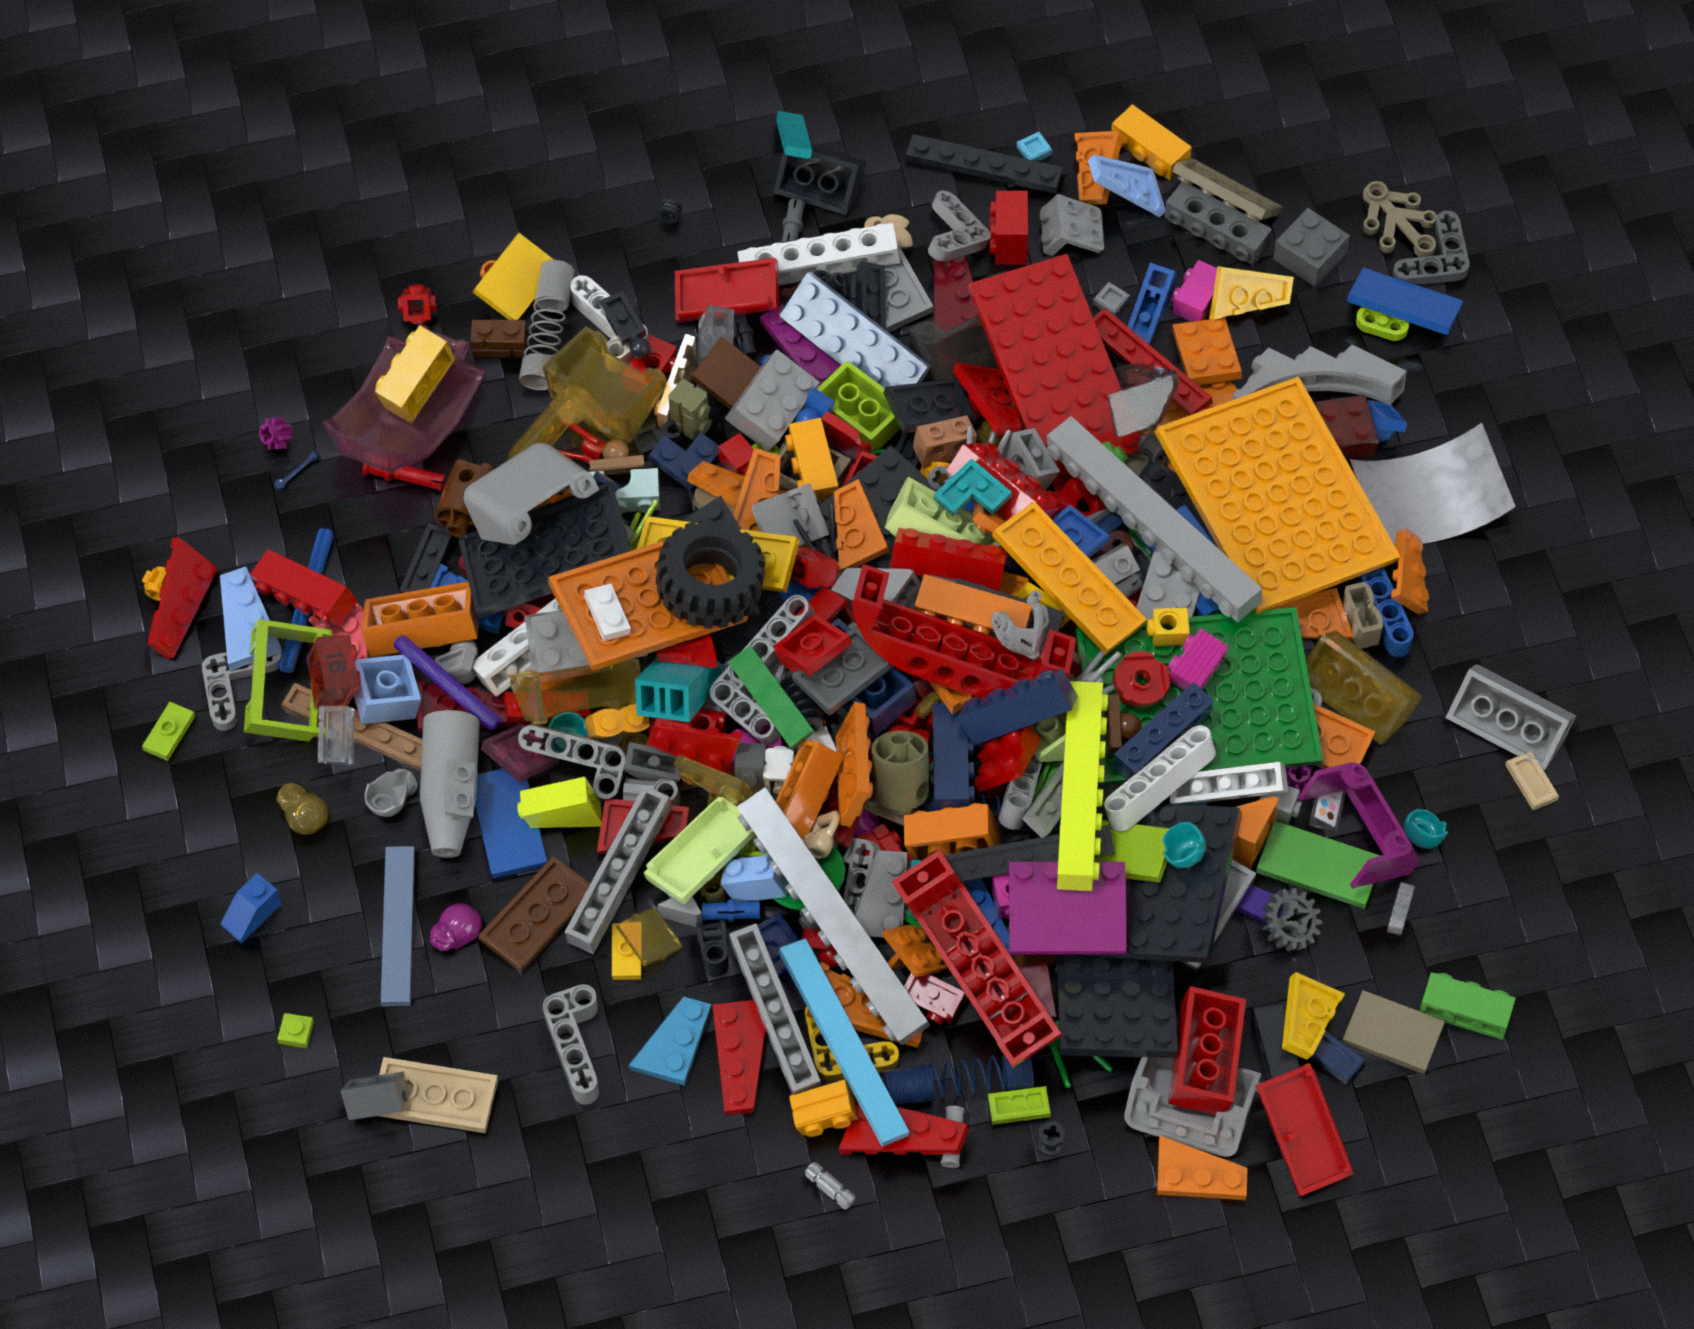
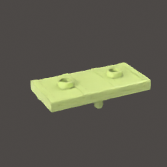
M717 797L646 865L647 870L644 872V875L649 882L684 905L731 858L735 857L756 834L752 828L746 831L737 817L741 815V812L737 806L725 798Z

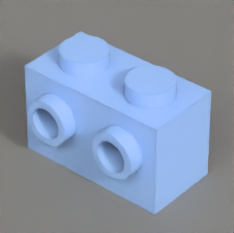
M770 854L758 857H740L729 860L724 865L721 885L731 899H734V902H747L786 897L787 889L785 886L789 882L784 875L778 878L769 864L773 859Z

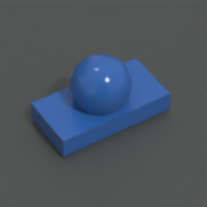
M814 387L809 390L804 409L796 415L795 423L822 418L826 411L832 413L835 401Z
M1365 401L1363 410L1372 419L1369 424V432L1372 438L1380 442L1387 441L1393 437L1395 431H1406L1407 422L1392 405L1378 401Z

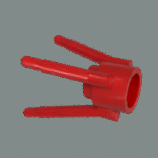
M563 419V424L585 438L581 446V451L584 452V455L562 450L558 451L568 458L581 460L590 464V460L603 459V448L607 442L593 436L572 420Z

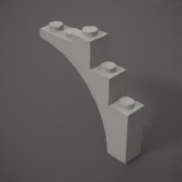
M1351 345L1344 353L1341 352L1337 358L1310 346L1303 354H1299L1295 360L1268 348L1261 356L1258 355L1252 363L1253 374L1241 389H1237L1234 392L1231 401L1299 376L1307 391L1347 392L1370 397L1391 405L1404 391L1407 371L1354 345Z

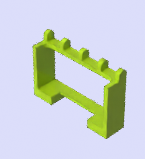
M257 619L251 628L249 654L254 655L251 699L245 709V733L308 742L313 736H326V729L317 727V714H325L328 711L327 705L318 704L319 687H329V680L320 678L321 661H331V658H327V655H330V653L321 652L322 638H332L331 630ZM268 636L314 643L309 726L262 720Z

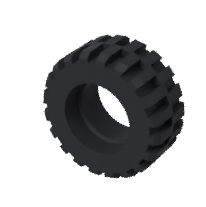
M710 519L701 520L698 524L693 521L685 524V529L679 527L673 531L672 537L666 538L663 548L660 550L656 573L657 593L659 598L663 600L665 608L668 611L673 610V616L682 621L684 618L688 620L687 624L695 627L696 624L704 625V628L712 629V626L716 625L719 628L728 627L729 622L736 624L743 620V615L745 617L749 616L753 612L754 606L760 600L765 575V558L761 554L762 550L757 542L752 543L753 537L746 531L742 533L740 531L741 528L734 524L729 526L725 524V521L717 520L716 523L710 522ZM712 563L727 569L734 576V579L720 585H709L697 581L686 570L697 564Z

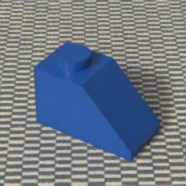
M256 873L237 891L221 922V927L242 943L282 905L278 890Z

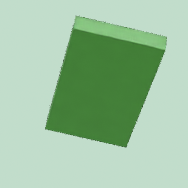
M1274 821L1256 873L1365 909L1374 884L1352 889L1350 883L1368 859L1380 855Z

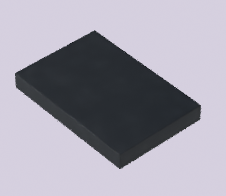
M958 379L886 386L883 392L902 433L916 432L918 426L962 416H968L971 425H975L977 417Z

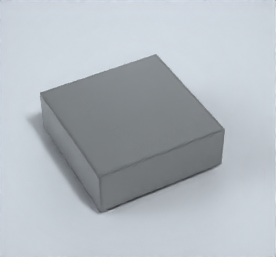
M1108 282L1093 299V305L1101 310L1106 308L1116 317L1130 301V295Z

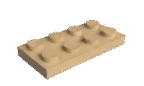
M383 1057L379 1075L404 1071L409 1101L404 1102L405 1110L403 1112L379 1116L486 1133L498 1083L497 1075Z

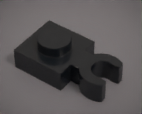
M668 421L660 429H657L654 423L630 433V439L638 455H643V458H646L664 435L674 443H677L681 440L680 432L668 433L676 429L675 422Z

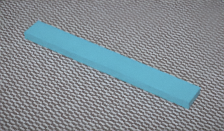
M806 938L781 947L779 955L880 1145L885 1146L908 1137V1128Z

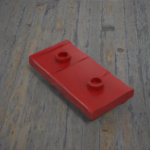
M776 258L675 271V320L677 323L779 310V265Z
M1305 1064L1255 1085L1298 1196L1305 1195L1353 1175L1351 1162L1311 1064Z

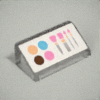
M1346 791L1316 797L1309 826L1337 832Z

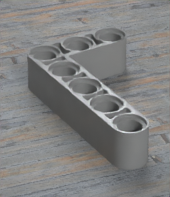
M801 595L791 596L745 648L751 645L757 654L762 649H768L766 656L761 659L768 669L771 670L778 662L773 646L815 614L814 608L805 597ZM802 606L805 607L801 615L794 616L796 609ZM787 628L783 636L776 637L779 629ZM729 665L710 688L711 699L760 743L765 745L775 744L781 737L780 732L766 713L747 697L750 694L749 690ZM725 691H731L728 699L720 700ZM748 707L751 708L748 716L740 717L742 710ZM768 724L771 725L768 733L760 735L762 727Z
M982 743L976 744L977 746L983 747ZM1034 754L1022 777L1012 780L1007 784L998 818L1000 823L1009 829L1021 828L1024 823L1022 818L1030 808L1042 762H1039Z

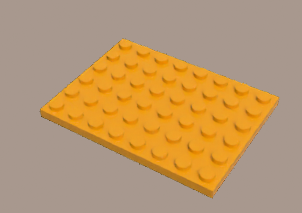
M1299 376L1156 428L1155 434L1218 549L1262 588V603L1252 610L1255 614L1274 609L1393 564L1401 557Z

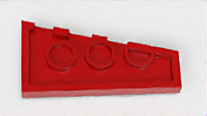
M957 362L953 373L969 394L970 399L976 404L981 415L987 420L992 431L1000 436H1004L1007 430L1011 431V435L1013 432L1020 431L1022 426L1016 410L1010 407L1012 399L1010 395L1005 393L1007 387L1005 382L1000 380L1002 376L1000 369Z
M179 537L172 538L170 546L173 549L171 559L167 560L165 571L167 576L164 586L160 588L159 597H161L159 609L154 613L147 643L166 659L174 658L218 567Z
M857 1102L856 1108L859 1118L851 1121V1124L847 1127L839 1151L841 1154H852V1152H865V1154L894 1152L895 1155H906L907 1152H921L922 1155H959L969 1128L966 1123L896 1107L909 1130L908 1137L881 1146Z

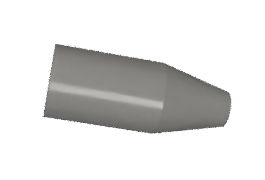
M436 711L427 714L423 718L420 802L431 852L435 856L444 858L460 855L477 800L480 721L476 716L462 711Z

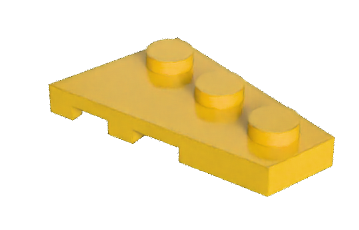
M1295 972L1289 979L1282 1049L1304 1059L1311 1057L1345 993Z

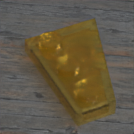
M681 755L674 762V766L681 773L679 777L683 781L691 785L696 784L710 793L725 798L736 806H739L755 795L747 783L741 779Z

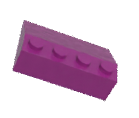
M1009 862L1010 954H1126L1125 862H1095L1099 863V880H1093L1092 891L1057 889L1058 862Z

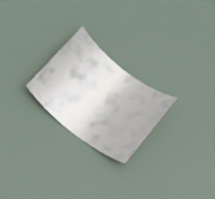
M1482 423L1443 445L1418 454L1381 461L1350 459L1360 486L1394 545L1396 544V532L1403 529H1408L1419 536L1423 544L1436 542L1481 527L1516 507Z

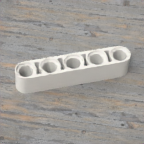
M1195 726L1189 729L1106 798L1104 807L1113 830L1125 831L1130 829L1213 760L1216 750L1210 730L1207 727Z

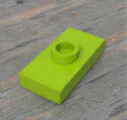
M169 702L142 745L143 750L168 761L195 718L194 712Z
M1046 1086L988 1094L992 1125L1050 1117Z

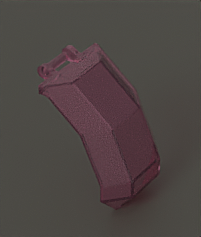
M421 324L419 325V326H422L423 328L427 329L428 331H430V330H429V327L424 326V325H421ZM430 331L448 343L450 349L455 351L454 356L456 359L412 424L385 409L375 393L378 380L381 376H386L391 368L393 358L396 354H401L406 346V341L388 336L383 351L361 389L333 418L323 421L324 427L340 454L387 472L400 470L428 458L457 427L487 373V370L463 362L470 343L463 339L458 341Z

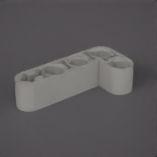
M537 724L526 726L520 731L518 741L523 749L597 768L593 789L598 797L609 799L620 791L625 773L624 765L627 753L623 747ZM534 730L536 737L545 738L546 733H549L550 735L546 740V749L542 748L545 742L535 741L532 745L529 744L530 739L526 738V734ZM555 737L565 739L567 747L564 752H558L553 748ZM582 744H589L593 747L594 755L591 759H585L581 756L580 747ZM617 751L621 755V762L618 766L608 763V752ZM603 778H609L614 782L613 792L605 793L602 791L600 782Z
M583 984L548 996L544 1000L543 1011L548 1030L573 1097L580 1104L586 1105L593 1103L598 1098L599 1089L597 1077L577 1023L593 1018L598 1011L595 990L591 986ZM583 999H588L591 1001L587 1005L578 1004V1002ZM554 1009L563 1010V1012L558 1015H553L550 1013ZM566 1033L573 1035L567 1040L560 1039V1036ZM575 1058L582 1060V1062L577 1065H572L569 1063L570 1060ZM583 1077L588 1087L587 1089H584L580 1084V1079Z

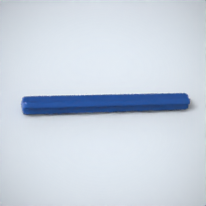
M321 528L318 530L307 567L321 575L333 539L330 529ZM295 608L291 624L307 626L311 613L304 615ZM286 639L279 663L280 671L287 673L294 671L302 641Z

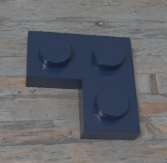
M700 432L687 451H685L664 435L647 459L690 491L694 485L687 481L689 472L702 461L711 464L718 455L719 445Z

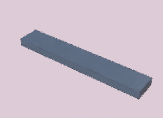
M414 846L386 847L381 979L382 1007L411 1006Z

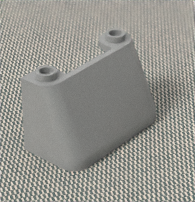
M536 443L470 484L464 492V502L481 539L515 545L526 538L531 531L532 523L527 513L529 510L565 489H569L572 495L577 498H587L597 492L599 488L593 476L551 445Z
M1142 1057L1131 1084L1124 1114L1126 1123L1136 1130L1158 1137L1163 1136L1219 1156L1228 1157L1234 1155L1238 1150L1257 1091L1255 1085L1259 1084L1261 1073L1248 1069H1237L1233 1104L1228 1112H1217L1216 1115L1168 1104L1174 1058Z

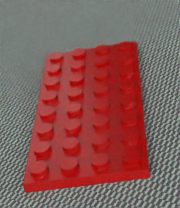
M1068 254L969 283L967 288L1023 430L1035 428L1047 448V435L1072 416L1102 444L1109 441L1115 447L1120 446L1127 456L1140 452L1138 443L1141 440L1140 434ZM1054 460L1060 471L1055 479L1070 475L1066 466L1060 460Z

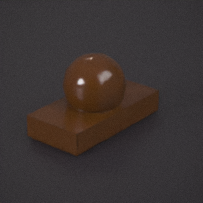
M1109 695L1106 730L1109 758H1113L1114 753L1122 747L1121 739L1130 740L1142 727L1139 718L1135 714L1127 712L1120 715L1119 695Z

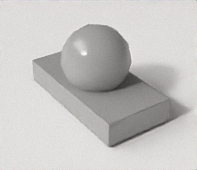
M468 644L436 657L435 662L460 684H468L476 677L472 664L477 648Z

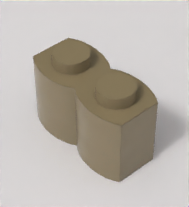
M1365 582L1346 586L1342 604L1348 622L1351 625L1353 641L1360 649L1378 645L1383 626L1382 616L1373 605V592Z

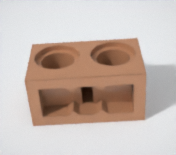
M968 416L917 427L913 448L922 467L931 466V462L953 461L962 445L967 444V427L971 425ZM973 429V444H975L977 435Z

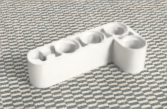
M583 275L575 277L571 281L570 286L573 305L611 338L604 348L607 368L615 373L625 371L634 358L629 350L630 343L622 347L602 310L598 309L600 308L599 301L610 295L591 278ZM644 326L646 330V337L643 338L646 339L648 336L647 328Z

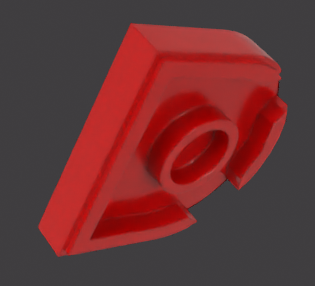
M826 411L821 421L828 444L853 459L856 458L859 451L872 453L870 443L867 441L864 444L858 437L860 432Z

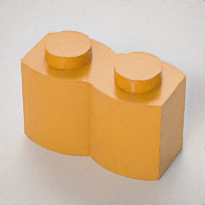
M636 704L628 705L619 710L603 709L585 718L588 738L596 740L608 739L614 735H633L650 726L649 717L637 715Z

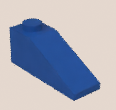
M1153 263L1149 264L1127 326L1149 345L1167 308L1179 276L1176 271Z

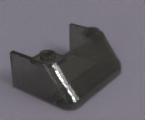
M1140 363L1115 368L1114 372L1122 390L1107 394L1116 437L1142 430V432L1155 430L1157 424L1162 422L1179 384L1177 371Z

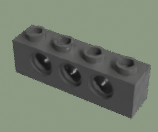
M1181 182L1166 201L1165 217L1171 223L1186 228L1193 235L1208 240L1215 247L1230 252L1241 261L1254 265L1270 244L1271 228L1247 217L1244 213L1225 205L1220 200L1203 193L1190 184Z

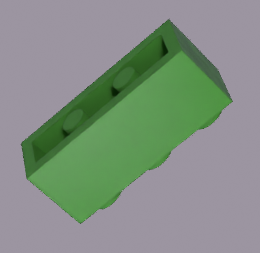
M1431 972L1420 1012L1444 1020L1446 1023L1503 1040L1515 997H1511L1508 993L1501 990L1492 991L1482 988L1475 982L1455 980L1445 973L1435 974Z

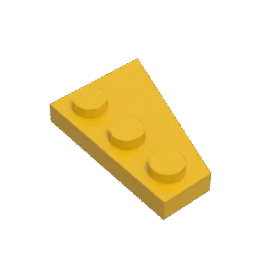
M1217 266L1209 319L1215 320L1229 315L1243 314L1252 310L1289 304L1294 277Z

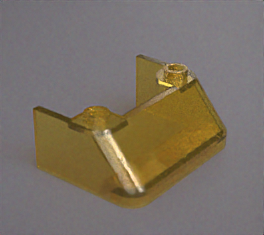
M567 385L510 449L507 461L533 444L545 443L552 446L569 425L580 423L586 415L601 432L623 438L625 433L582 387ZM546 499L534 508H540L552 502Z
M629 659L592 671L590 665L540 673L532 670L510 674L509 678L511 688L524 719L531 721V725L548 723L547 718L567 711L572 712L600 706L619 710L626 707L625 704H636L635 679L641 674L639 659Z

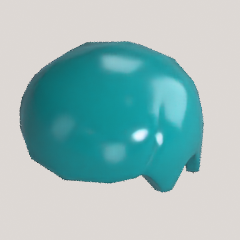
M567 711L553 717L548 726L549 728L588 737L585 719L577 713ZM546 733V740L550 735L549 733ZM555 737L553 748L558 752H564L567 747L565 739ZM586 744L581 745L580 752L581 750H583Z
M1416 809L1407 815L1404 822L1406 836L1412 844L1419 848L1431 849L1437 847L1448 834L1445 831L1446 822L1439 821L1436 815L1428 810Z
M1191 822L1178 823L1171 827L1162 838L1165 846L1163 854L1167 861L1176 868H1189L1201 861L1206 850L1205 837L1198 827Z

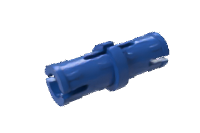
M731 899L724 903L702 902L703 921L728 919V922H734V919H760L759 901L734 902V899Z

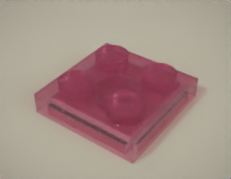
M522 723L483 740L481 746L482 751L518 782L554 767L559 762V758L522 748L518 741L520 731L526 727ZM533 732L526 734V738L530 739L529 744L531 745L535 741L543 742Z

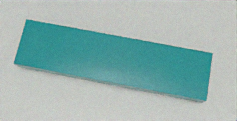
M778 111L776 121L785 155L805 159L811 158L812 147L803 115Z

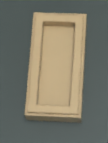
M1530 751L1527 754L1531 756V762L1526 760L1529 756L1520 755L1508 760L1506 767L1532 810H1536L1557 801L1559 795L1542 767L1533 759L1536 758L1533 752Z

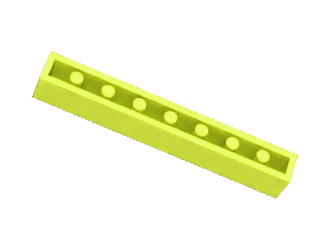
M1070 681L1078 697L1072 710L1067 711L1057 889L1092 891L1093 880H1099V863L1094 862V855L1100 856L1101 838H1095V831H1101L1102 814L1096 813V807H1102L1103 789L1097 788L1098 782L1104 783V765H1099V758L1105 759L1106 741H1100V735H1106L1107 718L1101 717V711H1107L1108 694H1102L1103 683Z

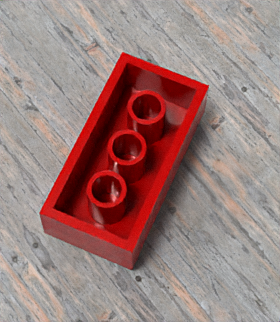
M990 442L963 444L946 470L953 476L972 458L1012 492V497L997 511L1007 520L1033 501L1051 520L1066 508L1061 503L1062 499L1060 496L1040 486L1041 482L1036 477L1023 473L1020 470L1021 466L1017 462L1003 457L1000 454V449Z
M1192 986L1189 987L1181 1001L1177 1030L1178 1054L1177 1058L1173 1060L1168 1104L1216 1115L1217 1112H1228L1234 1101L1246 999Z

